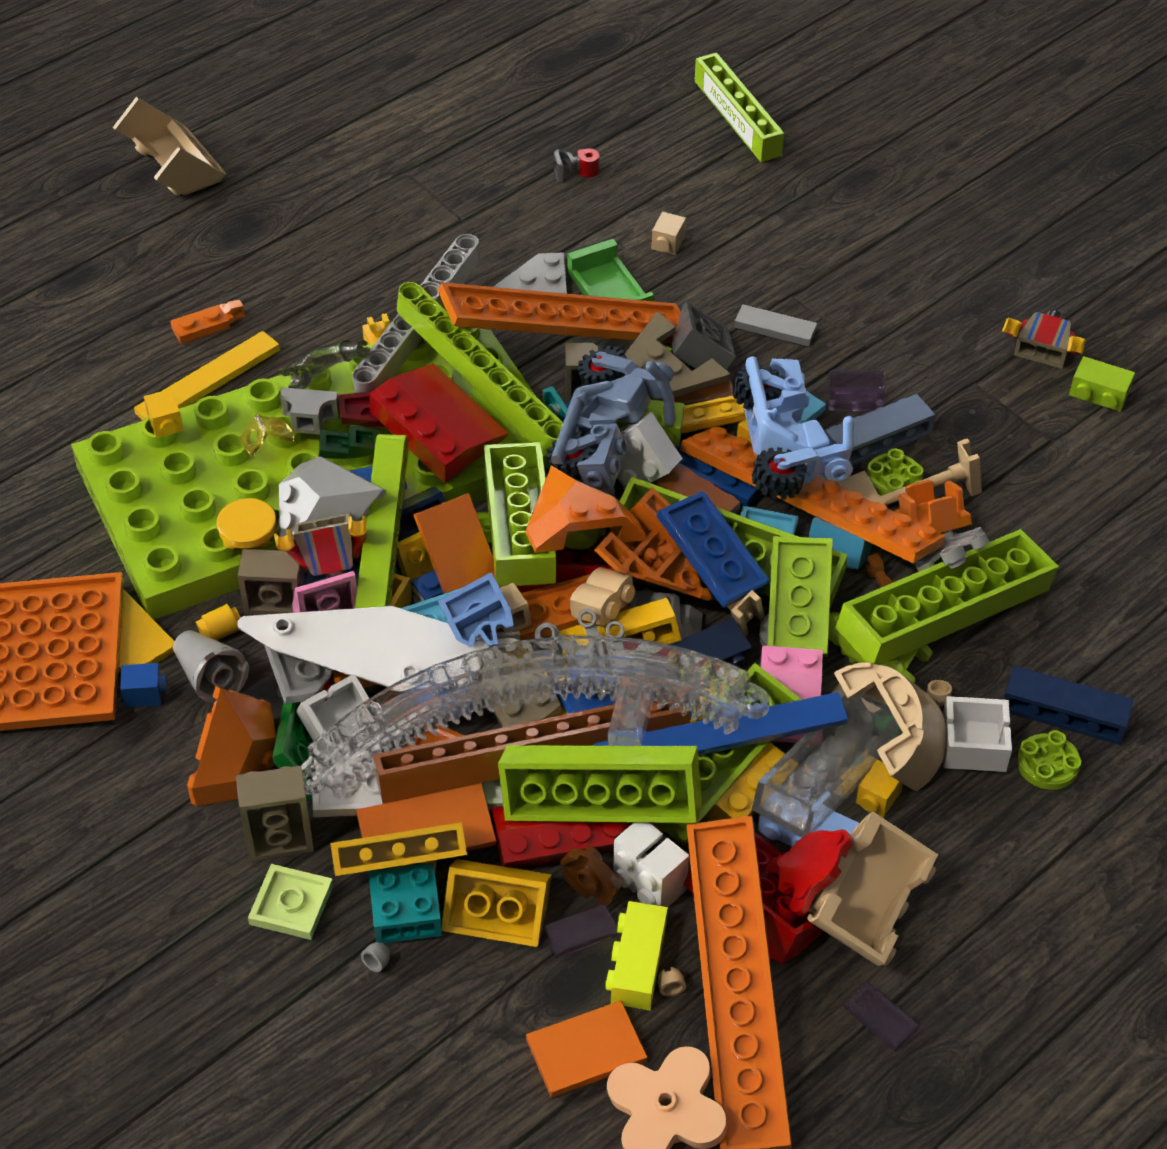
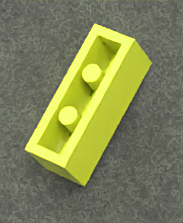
M628 901L626 913H620L617 932L622 933L620 942L614 941L611 961H616L615 971L609 970L606 980V990L611 991V1004L621 1000L623 1006L651 1011L667 925L668 907Z

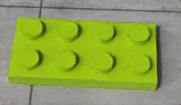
M773 536L767 646L823 650V657H828L833 538Z

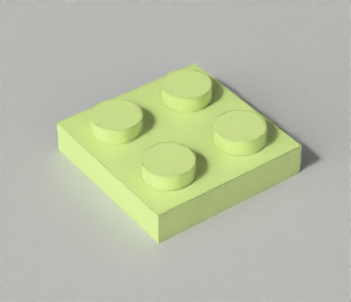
M271 864L248 916L249 925L311 940L333 888V879Z

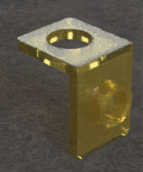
M258 414L254 416L240 437L245 449L251 456L256 454L267 436L289 442H294L296 439L286 422L277 417L270 418ZM256 429L257 439L255 443L251 445L250 436L251 433Z

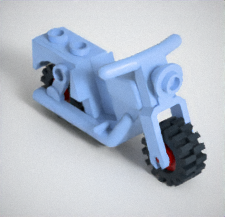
M756 357L747 358L745 366L737 373L733 397L737 399L736 402L739 405L743 403L752 448L757 455L752 473V483L756 484L755 488L758 491L763 489L762 494L765 496L770 493L772 494L771 498L776 499L777 495H779L781 500H785L787 495L790 499L795 497V494L798 495L803 485L811 483L819 474L825 473L826 478L831 481L847 479L853 472V466L849 459L854 446V418L846 416L843 420V443L829 445V439L817 420L798 424L804 408H807L810 399L809 392L805 388L804 373H801L799 361L772 359L770 366L767 365L766 368H762V364H758Z

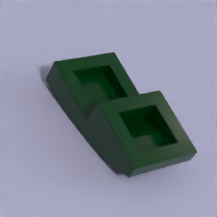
M350 426L349 433L320 430L318 457L350 459L373 455L379 429Z

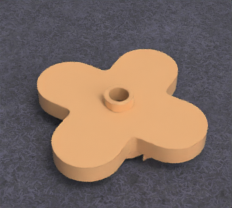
M693 1047L677 1048L666 1057L658 1071H653L637 1063H626L612 1071L607 1081L609 1098L617 1109L631 1115L622 1132V1145L624 1149H671L674 1143H679L680 1141L694 1148L708 1149L722 1141L727 1131L726 1115L723 1108L717 1102L702 1095L711 1077L709 1061L702 1051Z

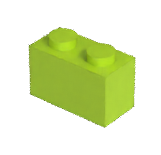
M1083 356L1073 377L1069 396L1121 412L1129 395L1135 372Z

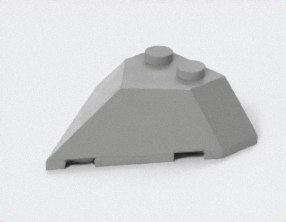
M321 456L301 463L279 484V536H286V530L291 529L294 538L295 523L350 513L353 521H361L362 516H367L370 513L368 507H370L372 502L376 498L381 499L387 490L370 483V481ZM304 568L305 574L310 573L308 568Z

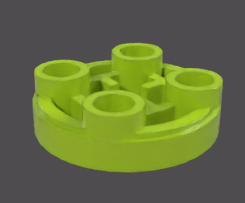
M893 448L888 453L875 457L868 464L866 474L878 495L882 496L921 481L923 468L915 460L904 455L902 450Z
M1053 730L1049 733L1033 735L1022 741L1017 756V766L1021 775L1029 783L1042 789L1057 790L1065 788L1074 782L1079 773L1081 759L1075 746L1066 740L1065 734Z

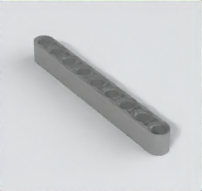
M472 234L458 236L420 285L444 309V303L438 292L441 282L464 284L479 264L478 238ZM397 314L353 371L354 393L373 391L388 379L394 377L423 339L399 314Z

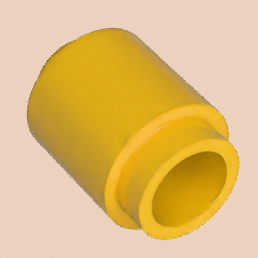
M225 604L202 615L201 619L196 621V625L200 634L218 641L240 630L238 628V620L241 617L236 607L230 609L228 604Z

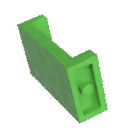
M614 239L567 253V273L583 295L655 302L653 292L645 294L618 258V244Z

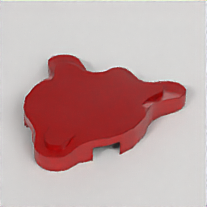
M819 830L811 832L797 841L787 853L774 857L769 861L768 870L774 876L779 877L778 890L783 895L793 893L790 910L795 915L804 916L809 911L817 894L830 886L842 872L838 868L841 856L846 858L849 849L853 845V837L846 830Z

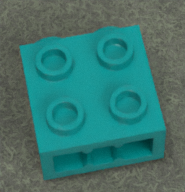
M414 863L410 866L368 871L376 942L392 943L442 936L434 863Z

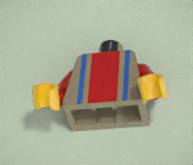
M1050 310L1047 314L1035 312L1030 319H1025L1022 322L1007 318L1002 332L1008 333L1011 337L1017 339L1014 356L1063 369L1067 352L1069 354H1083L1086 341L1084 338L1076 337L1075 333L1070 331L1071 322L1062 319V314L1057 310Z
M345 513L295 523L294 538L291 529H287V535L283 537L278 536L277 533L274 534L276 547L280 551H286L302 568H308L313 576L326 574V578L344 574L343 570L351 569L353 567V559L358 558L362 552L363 543L367 539V517L362 516L361 521H353L351 514Z

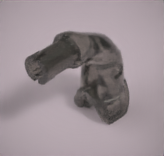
M342 340L310 350L278 371L283 376H291L288 388L306 389L313 379L328 368L342 362H349L354 358L368 357L370 347H363L368 344L365 340L356 342Z

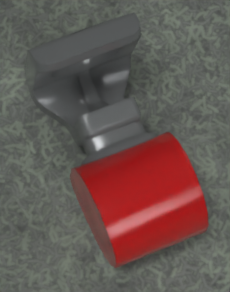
M591 148L580 149L577 156L573 157L571 153L557 149L554 152V174L557 181L563 182L564 165L569 166L570 172L578 170L579 175L582 177L590 178L596 176L599 172L598 151Z

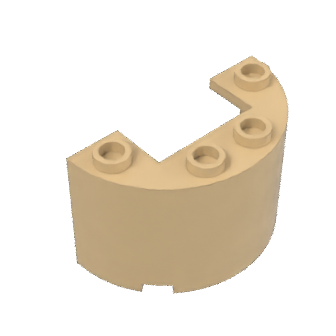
M857 663L834 672L847 698L853 701L862 696L871 714L875 715L884 708L889 707L903 733L877 749V752L891 777L916 792L924 787L939 769L946 750L947 729L943 714L937 703L924 690L888 666Z
M872 811L852 831L853 845L849 849L846 858L841 856L838 865L842 872L830 886L820 891L814 898L809 912L813 915L810 914L807 919L873 964L887 966L896 953V949L893 946L898 935L895 934L896 930L893 926L896 920L904 915L909 906L906 900L910 891L922 883L927 884L936 871L933 864L938 854Z

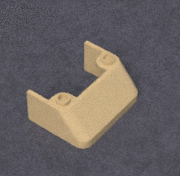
M138 97L133 100L113 126L116 131L135 142V149L146 157L149 154L157 160L162 168L154 178L166 185L177 196L180 194L186 196L219 183L226 175L222 167L187 127Z

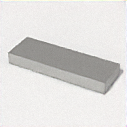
M742 304L735 319L734 328L810 346L816 332L817 323Z

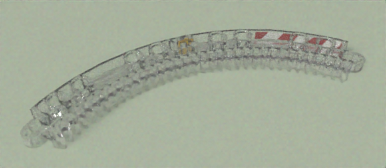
M557 636L515 641L472 651L432 665L394 683L358 705L330 726L307 747L310 757L301 765L305 793L314 795L321 792L327 786L332 789L333 795L336 798L348 800L350 796L347 790H358L356 781L367 782L366 772L373 775L376 774L373 754L405 748L404 744L406 743L415 746L416 737L426 740L427 731L435 735L439 725L444 729H448V721L450 720L455 724H460V716L462 715L467 720H470L471 712L473 711L481 716L485 707L490 712H494L496 704H499L502 709H506L508 701H511L514 706H518L519 699L522 698L526 704H530L531 698L534 696L538 702H542L544 695H548L549 699L554 701L556 694H560L562 699L566 700L569 693H572L575 699H578L581 693H585L587 699H591L592 695L597 693L599 700H602L606 694H609L611 701H614L618 695H622L623 702H627L630 696H633L635 704H638L645 698L647 706L657 701L658 708L660 709L666 704H669L670 711L680 707L681 715L683 716L691 711L692 719L694 720L702 715L703 724L713 720L714 729L724 725V734L728 735L739 728V719L742 715L752 719L764 717L769 711V695L762 687L749 682V672L737 666L686 648L663 643L612 636ZM757 700H761V704L755 703L753 704V706H751L749 703V701L756 702ZM308 776L311 778L317 776L316 780L309 779L308 781H306V778Z

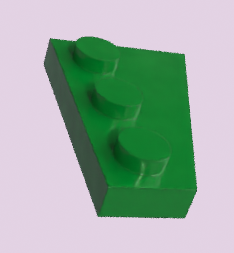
M283 701L272 758L278 768L301 766L306 798L309 800L312 798V759L309 748L314 746V741L296 712L301 703L285 704Z

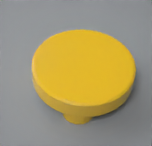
M244 498L233 501L226 505L217 517L219 536L223 540L225 547L229 549L265 548L270 544V538L274 535L277 527L273 508L259 499Z

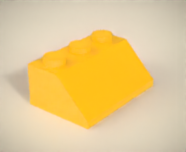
M456 859L449 867L441 930L538 947L548 906L552 874Z

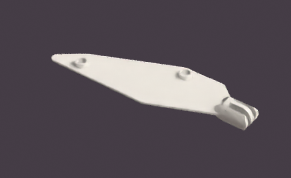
M394 606L243 616L238 620V628L274 651L348 675L355 673L358 678L398 691L457 687L465 683L484 664L519 662L523 660L522 656L510 659L507 645L521 643L519 631L496 632L499 648L492 649L489 647L482 636L470 648L456 640L448 623ZM280 626H287V627H288V628L285 629V630H279V629H278Z

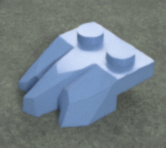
M492 572L438 600L456 640L470 648L481 636L492 649L499 648L496 630L503 627L507 630L514 628L510 606Z

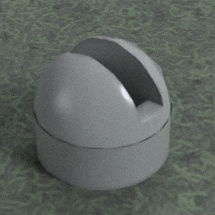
M375 942L362 951L361 959L370 970L380 972L390 960V950L384 943Z

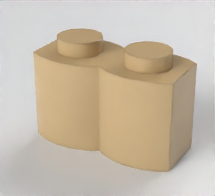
M598 567L590 574L586 583L581 584L573 592L570 598L571 616L578 618L580 611L590 609L597 617V625H607L617 617L619 609L632 601L635 594L632 576ZM588 613L584 614L582 620L592 622L593 616Z

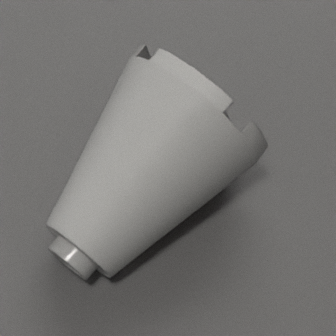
M193 630L181 633L174 641V653L195 693L202 700L212 704L215 703L217 699L212 697L215 686L222 687L228 691L235 690L236 692L243 688L248 678L249 664L238 649Z

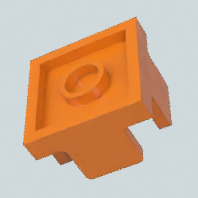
M931 480L907 485L905 487L906 494L898 495L900 509H896L894 512L906 514L911 517V520L922 525L931 526L938 533L972 525L971 514L964 509L963 490L952 481L945 482L946 497L935 499L934 485Z

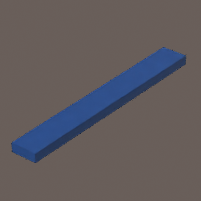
M839 692L598 742L594 743V746H697L699 756L845 725L848 722V717Z

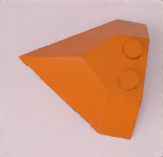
M552 465L525 532L535 553L563 550L567 532L610 527L612 533L623 543L646 539V534L636 516L615 497L573 479Z
M652 487L630 510L644 530L646 539L623 543L611 531L594 551L615 571L709 601L712 597L708 588H703L698 576L699 574L656 517L659 510L671 504Z
M215 686L212 697L217 700L213 705L212 713L207 714L195 756L200 761L197 771L190 775L187 784L191 804L201 806L238 799L236 775L252 771H266L275 765L272 756L276 741V730L270 702Z

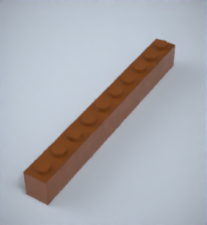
M675 691L373 754L377 785L382 803L385 804L500 779L498 762L507 745L594 746V743L688 724L690 723V710L681 691Z

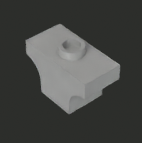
M282 388L280 396L283 415L291 418L293 432L320 434V430H322L325 423L339 419L340 405L338 392Z

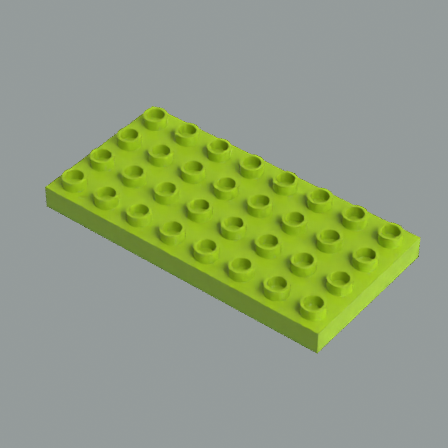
M465 328L534 394L491 330ZM424 338L395 376L434 363L508 432V437L498 444L531 443ZM374 344L357 346L348 353L321 362L306 363L297 370L270 379H257L248 386L218 396L203 397L194 404L179 408L184 430L182 432L156 438L150 420L146 417L143 421L113 431H101L92 435L89 439L71 444L77 469L144 610L153 620L240 589L237 575L243 549L259 548L229 549L225 547L217 528V517L220 511L229 503L239 499L253 498L262 500L269 504L275 512L277 527L274 534L277 533L279 536V484L297 466L317 458L319 453L320 434L296 433L292 431L291 418L283 415L280 396L282 388L338 392V395L354 393L353 371ZM340 414L338 420H331L325 423L322 430L349 433L350 426L358 425L342 424ZM359 426L379 429L380 435H394L387 428ZM408 449L405 477L407 489H404L403 500L433 486L442 491L446 501L469 493L473 504L487 500L484 455L445 484ZM374 454L359 458L328 460L347 470H354L373 466ZM542 454L544 465L550 466L547 456ZM274 535L270 538V544L262 548V550H278Z

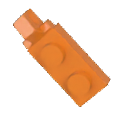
M240 300L230 301L227 304L216 305L171 320V328L180 344H184L229 329L231 323L245 318V311Z

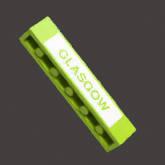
M718 53L696 58L695 83L760 162L782 156L784 132Z

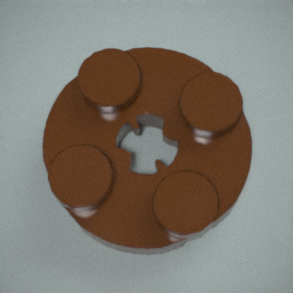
M587 846L585 850L571 849L560 861V866H565L562 874L568 884L586 899L589 895L598 898L596 901L598 905H609L619 894L620 887L624 883L621 875L611 870L602 861L601 854L593 847Z

